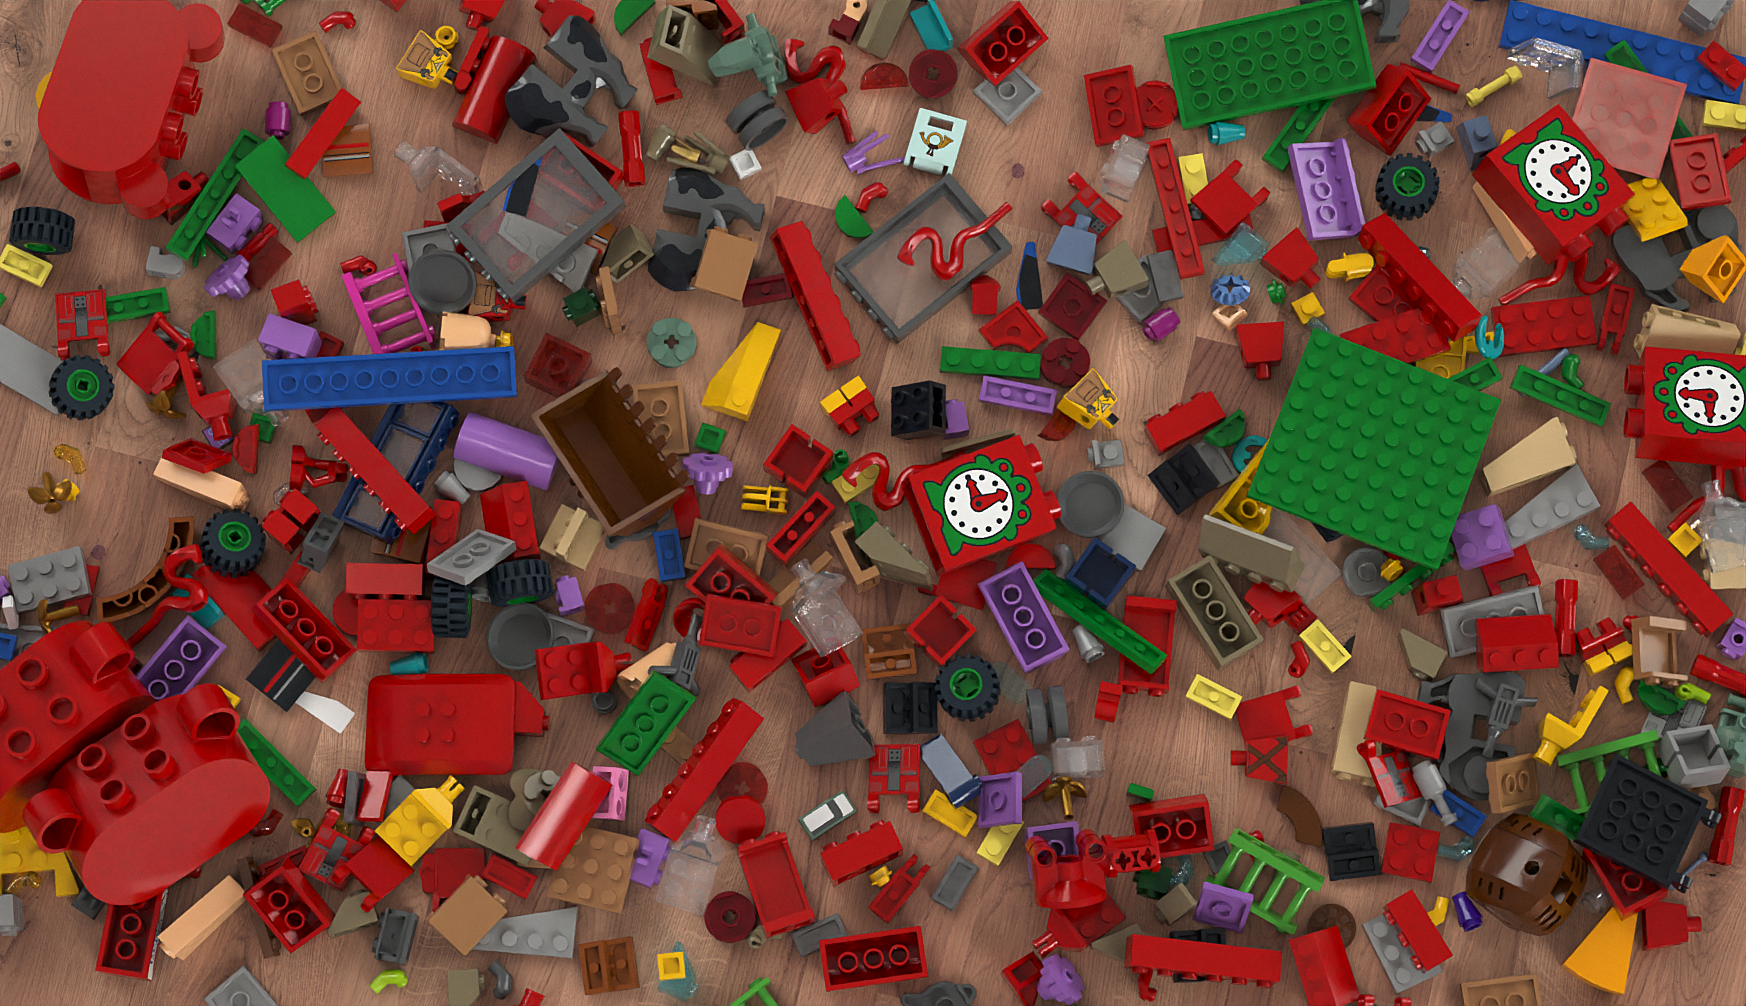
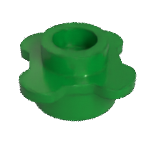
M1272 279L1273 283L1267 285L1269 297L1273 304L1281 302L1283 305V298L1287 297L1282 283L1278 284L1275 279Z

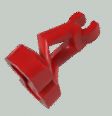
M292 446L289 490L296 488L298 491H301L305 479L312 488L335 483V481L345 482L347 480V464L337 463V461L314 459L307 456L303 446ZM308 465L314 469L327 471V474L313 478L305 466Z

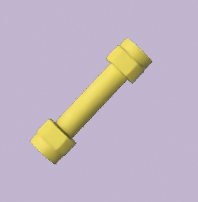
M1517 66L1506 69L1501 77L1479 90L1474 88L1465 95L1467 103L1471 107L1477 106L1483 102L1484 97L1506 84L1513 85L1522 78L1521 71Z

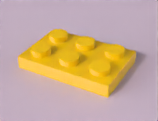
M1647 177L1627 184L1635 195L1623 210L1629 216L1628 223L1641 242L1688 226L1687 217L1660 179Z

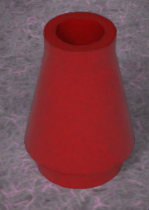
M337 770V774L325 795L328 805L336 808H345L349 770Z

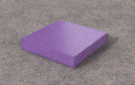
M1010 772L979 777L983 787L980 789L982 794L978 796V827L991 828L1022 824V773Z
M1204 881L1193 920L1242 933L1254 895Z

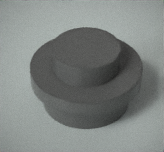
M608 690V692L594 693L591 703L596 712L608 714L615 709L617 699L615 694Z

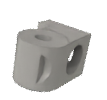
M150 246L145 270L149 276L179 279L185 273V265L182 259L172 253L163 255L161 248Z

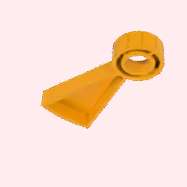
M1611 906L1561 964V967L1590 986L1619 996L1623 995L1638 913L1621 921L1613 906Z

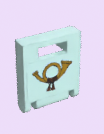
M920 108L904 165L909 166L911 157H915L913 168L942 176L944 166L948 167L946 175L950 173L952 176L967 121ZM930 118L953 124L952 131L930 126Z

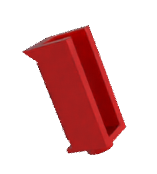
M652 37L645 39L639 45L656 105L683 98L682 90L677 88L672 68L647 58Z

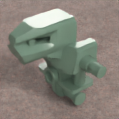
M754 13L748 14L746 19L749 31L745 32V37L724 45L708 60L709 68L715 77L753 70L758 82H763L770 97L778 94L776 86L784 84L787 79L784 68L785 61L780 54L776 37L771 35L765 26H760Z
M1729 693L1726 705L1730 704L1743 708V711L1740 713L1722 708L1718 713L1720 716L1718 727L1714 730L1720 742L1717 749L1723 748L1731 766L1726 775L1740 779L1746 775V699Z

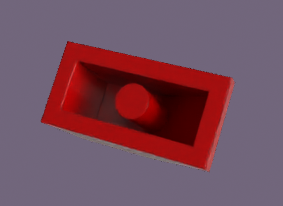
M516 682L515 736L544 737V731L549 730L550 716L545 715L544 708L521 682Z

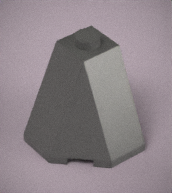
M846 691L838 694L795 733L797 743L795 751L799 758H804L810 766L870 758L876 755L873 737L869 729L865 730L864 723L860 718L862 714L857 704Z

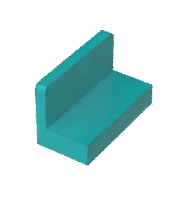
M927 0L926 6L910 12L909 16L926 50L935 49L945 52L953 48V37L934 0Z
M189 574L184 576L185 578H192ZM179 588L172 593L174 597L190 596L188 591ZM209 596L208 603L202 609L190 613L199 625L206 630H209L225 616Z

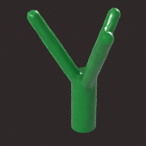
M204 235L195 249L192 266L194 268L197 267L200 251L202 257H206L205 244L224 261L228 260V257Z

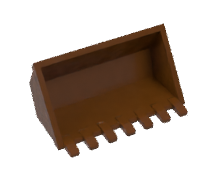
M615 367L610 372L605 370L533 412L530 416L570 475V484L578 487L577 495L579 498H585L608 535L627 537L660 521L677 499L686 492L684 484L690 478V475L686 469L676 475L672 467L679 460L675 452H672L666 458L664 457L661 450L667 444L664 435H660L655 440L652 439L650 432L655 428L656 423L652 418H649L642 424L638 416L645 407L641 401H637L631 407L627 399L633 393V389L630 384H626L619 389L616 382L621 377L622 372L618 367Z

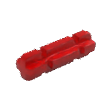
M267 223L262 228L263 231H259L245 244V249L242 247L236 253V256L241 255L249 262L253 254L256 255L269 243L268 240L270 238L273 239L278 234L277 228L273 224Z

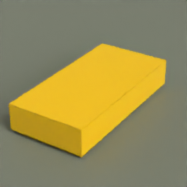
M936 789L922 810L923 813L966 838L978 819L976 813L963 805L955 810L945 794Z

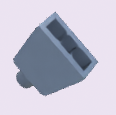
M1485 115L1467 120L1456 127L1470 171L1475 170L1485 156L1497 148L1488 117Z
M1077 214L1074 227L1062 226L1046 259V263L1092 276L1097 234L1088 232L1091 222L1090 217Z

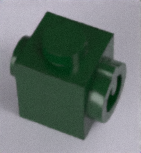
M584 287L563 298L565 306L562 307V310L567 320H573L576 327L597 317V310L601 309V305L592 289L587 291Z
M1161 862L1159 872L1151 873L1149 870L1135 871L1132 882L1137 883V894L1145 898L1160 900L1168 892L1173 869L1163 867Z

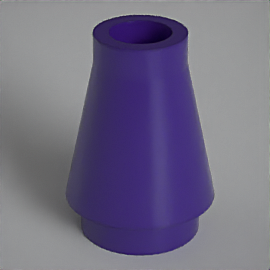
M1466 892L1458 893L1452 897L1459 927H1463L1464 932L1474 930L1483 924L1481 920L1482 914L1469 899Z

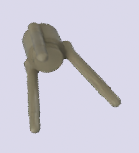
M695 131L694 135L709 148L689 136H685V140L709 155L705 162L709 164V167L680 159L666 158L667 162L705 171L714 176L716 171L722 174L730 156L726 155L725 151L718 148L705 136Z

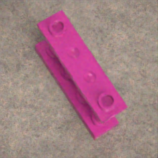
M397 253L392 256L396 265L362 279L358 277L354 279L351 272L341 275L373 354L397 353L428 340L431 350L436 348L433 340L438 338L433 326L426 325L418 303L411 295L406 277L409 269L405 259L399 260ZM398 274L401 275L405 287L371 301L362 300L360 292L364 291L363 288ZM407 296L410 297L414 309L378 324L377 321L371 322L369 314H372L373 310ZM414 319H419L423 328L422 332L387 346L386 344H380L378 337L382 335V332Z

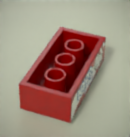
M170 886L158 895L140 903L131 905L108 904L95 971L106 975L151 982L160 940L158 936L162 930Z

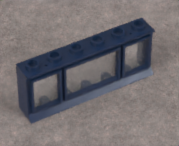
M444 402L391 404L375 431L371 443L410 486L420 494L424 489V482L428 474L435 468L436 459L440 451L446 447L447 438L451 430L458 423L460 413L453 405ZM352 475L332 516L344 521V525L392 545L393 541L401 533V528L394 521L397 516L393 512L387 514L378 504L381 501L380 497L377 494L372 497L363 487L366 482L362 477L357 480Z

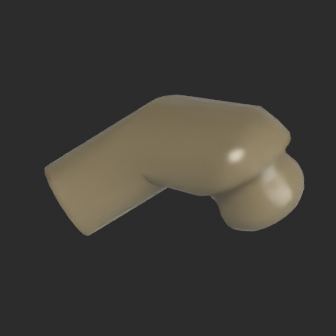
M759 925L749 933L747 942L750 948L757 949L769 938H765L762 926ZM783 933L770 937V939L782 941Z

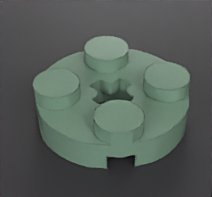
M666 318L653 324L647 336V349L650 356L660 366L665 368L681 367L695 354L697 347L696 336L689 323L677 318ZM670 337H674L676 341H679V344L674 345L673 349H669L668 344H665V341L669 340Z

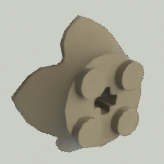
M529 768L518 770L512 774L510 787L515 793V798L511 802L508 811L511 827L524 831L527 830L544 804L540 797L543 795L546 799L561 778L559 774L552 770L541 771Z

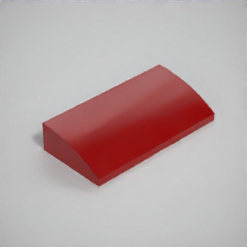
M204 564L191 576L205 586L210 598L259 652L262 651L276 636L251 609L272 589L254 570L252 572L248 570L247 575L243 577L241 573H238L237 578H231V573H227L226 577L220 576L221 571L217 570L214 573L211 571V564L209 566Z
M571 761L515 848L557 871L613 785L599 774Z

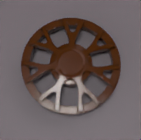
M1326 904L1316 909L1311 915L1308 922V934L1313 933L1312 927L1321 926V930L1338 925L1344 947L1347 948L1355 937L1356 922L1353 915L1345 907L1337 904ZM1329 908L1337 909L1336 918L1329 917ZM1319 912L1326 917L1323 923L1315 918ZM1346 914L1350 921L1342 925L1339 918ZM1343 928L1352 930L1350 937L1341 934Z

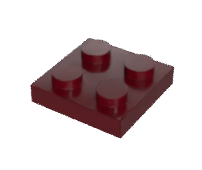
M1066 273L1042 305L1038 314L1072 338L1080 340L1104 308L1107 300L1098 293L1091 295L1085 284L1069 273Z

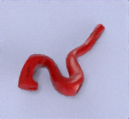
M787 39L785 41L784 59L788 76L796 83H806L814 79L826 63H830L831 67L825 79L834 84L840 79L846 69L841 48L833 45L822 48L815 55L809 69L806 72H801L797 66V50L804 46V42L797 39ZM839 99L843 110L838 114L846 144L850 145L855 143L856 140L846 108Z
M1005 202L983 222L960 231L953 239L948 262H945L943 259L941 237L937 231L930 227H921L912 234L901 247L897 259L906 265L914 266L915 263L911 257L920 242L928 239L932 245L930 256L931 269L937 278L949 281L963 268V249L966 241L985 233L1013 208L1008 202Z
M1587 251L1575 261L1573 277L1576 287L1580 292L1586 295H1594L1603 290L1617 277L1621 267L1613 260L1606 258L1604 260L1606 270L1603 274L1592 282H1586L1584 278L1589 260ZM1564 255L1560 256L1554 261L1553 270L1548 276L1528 280L1516 287V289L1499 297L1500 304L1502 306L1507 305L1531 290L1557 284L1566 271L1568 259Z
M962 450L936 463L907 467L897 478L890 493L886 490L890 466L887 458L881 453L870 452L858 458L841 475L846 482L853 487H857L856 477L867 467L877 465L879 473L872 488V498L877 508L887 511L903 503L905 494L901 483L908 476L966 454Z
M1710 465L1712 481L1710 492L1692 501L1667 526V529L1674 533L1700 508L1714 504L1720 499L1724 491L1726 469H1729L1732 473L1735 492L1746 502L1745 469L1741 467Z
M198 544L188 545L176 550L166 557L162 568L163 575L168 583L173 587L188 591L190 596H175L162 600L157 605L151 619L126 640L131 648L135 647L158 626L168 610L176 609L193 613L202 609L208 603V592L201 582L193 578H181L176 574L177 569L191 559L195 563H202V552Z

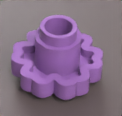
M241 255L229 258L209 275L205 281L204 289L212 297L217 296L219 293L220 295L226 293L229 298L233 297L234 300L243 298L250 290L248 281L244 277L248 271L249 262Z
M691 454L690 457L683 458L682 470L686 469L690 478L694 479V485L698 493L713 494L716 492V488L719 487V481H725V478L732 477L733 462L728 461L727 457L719 454Z
M1054 954L1042 961L1043 968L1040 970L1042 977L1037 983L1036 988L1044 1000L1056 999L1058 1002L1064 1001L1067 1005H1071L1082 998L1081 991L1084 989L1082 979L1075 972L1074 965L1066 957L1060 958L1057 954Z

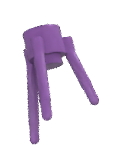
M874 131L855 147L846 151V154L842 155L849 171L853 172L856 170L858 175L867 170L904 162L905 157L864 166V163L867 162L864 153L889 138V135L885 134L866 145L878 135L877 131Z

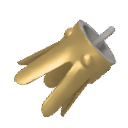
M676 138L685 147L676 144L672 146V150L688 159H674L696 164L699 161L706 162L700 159L701 150L693 149Z

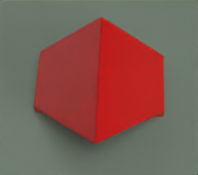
M1034 951L1001 971V976L1023 1006L1035 1005L1038 996L1036 985L1042 977L1040 970L1043 968V964Z

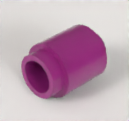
M270 102L266 109L265 133L270 135V137L274 135L277 140L284 139L285 136L290 134L291 111L288 109L287 103Z
M1172 308L1161 309L1143 322L1144 328L1142 331L1149 341L1159 342L1177 329L1180 319Z

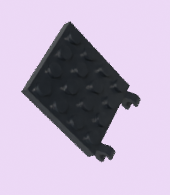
M1615 753L1573 842L1666 890L1672 884L1677 891L1685 894L1686 890L1690 888L1693 879L1677 872V869L1696 827L1701 820L1705 826L1714 829L1722 815L1706 808L1708 800Z

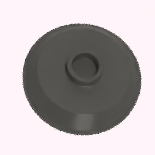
M433 250L423 254L415 261L409 273L408 284L412 297L423 309L442 315L443 312L457 313L463 310L474 297L477 281L472 266L464 257L449 250Z
M1084 471L1077 473L1063 483L1057 494V500L1062 513V517L1059 518L1060 522L1068 531L1080 537L1094 538L1109 533L1120 522L1124 512V496L1121 488L1115 480L1101 472Z
M529 603L510 605L499 611L490 622L487 630V646L491 656L501 666L511 670H527L536 666L534 649L553 646L554 627L549 616L536 605Z

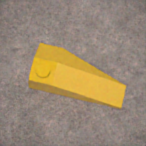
M757 322L711 379L701 406L748 422L781 329Z
M1269 439L1209 513V516L1262 535L1269 525L1272 506L1246 496Z

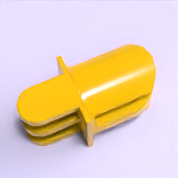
M1343 253L1341 259L1329 262L1325 275L1330 279L1344 277L1345 283H1347L1349 279L1368 276L1374 265V260L1368 253L1351 255Z
M743 485L742 490L747 493L742 494L741 500L747 503H742L740 510L767 512V515H787L785 505L788 504L786 495L789 493V489L771 487V485H769V488ZM772 492L779 493V498L771 497ZM770 503L778 504V509L770 508Z

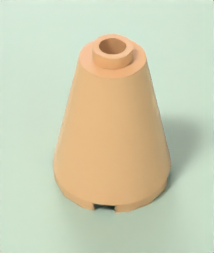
M666 642L620 672L617 676L619 678L617 684L630 700L649 676L648 669L650 666L671 665L676 643Z

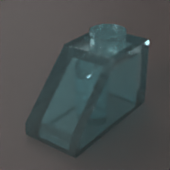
M1242 222L1211 260L1218 266L1251 263L1256 259L1260 260L1268 250L1266 247L1269 242L1246 223Z
M676 941L672 953L683 952L686 978L660 981L657 990L687 1003L689 997L694 998L699 984L695 983L696 976L682 943Z

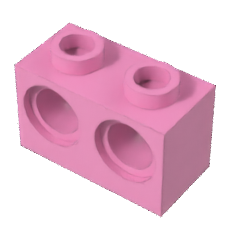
M593 766V772L602 776L613 786L592 818L625 821L629 770L617 767Z

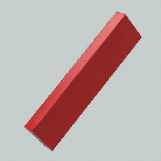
M341 87L284 166L305 180L361 104V101Z
M1250 214L1226 235L1208 218L1192 221L1198 246L1254 234ZM1167 227L1152 230L1157 253L1172 250Z

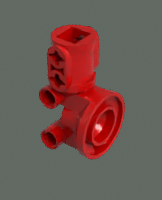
M1091 829L1081 830L1077 834L1075 841L1079 855L1056 856V852L1041 836H1032L1025 844L1026 853L1031 858L1035 904L1043 908L1069 909L1097 904L1107 898L1105 876L1107 878H1115L1119 873L1149 870L1151 873L1159 872L1161 866L1159 843L1154 829H1146L1141 834L1112 837L1111 834L1102 835L1101 839Z

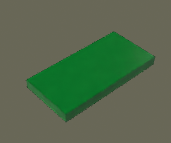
M272 135L235 164L234 167L292 238L299 243L333 216L336 211L308 177L303 180L284 166L291 156L275 136Z
M653 670L596 746V751L639 776L693 704L696 696Z

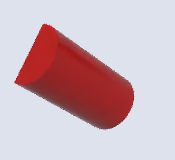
M492 36L454 118L452 127L498 144L510 118L504 96L531 64L534 65L536 55L518 42L501 36Z
M288 577L259 600L251 609L321 683L331 677L357 651L346 637Z
M921 926L819 940L826 992L928 977Z

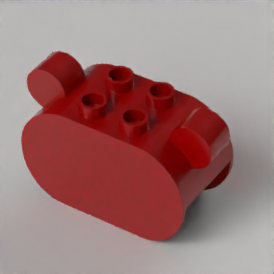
M168 0L81 1L71 17L38 112V127L44 143L49 148L50 165L58 180L69 191L85 200L99 204L123 203L128 213L139 219L159 217L167 210L171 190L165 171L170 159L181 161L188 141V133L182 131L184 116L187 114L195 117L203 97V88L197 87L200 72L195 70L194 62L203 63L211 61L220 54L224 47L223 26L221 18L215 9L206 4L195 3L177 11Z
M76 621L63 625L38 639L0 670V833L12 832L26 826L22 817L24 807L36 794L47 790L50 781L65 763L77 756L86 746L95 744L121 726L127 718L140 713L156 702L155 698L128 667L134 658V650L110 622L106 621L93 625L89 621Z
M206 683L197 685L185 694L174 695L153 703L140 713L127 718L121 726L95 744L86 746L77 756L58 770L50 781L47 790L36 794L28 801L23 809L22 817L39 849L51 854L66 852L85 887L95 898L113 905H131L158 895L253 829L267 810L270 800V785L266 775L237 731L240 718L221 687L216 684Z

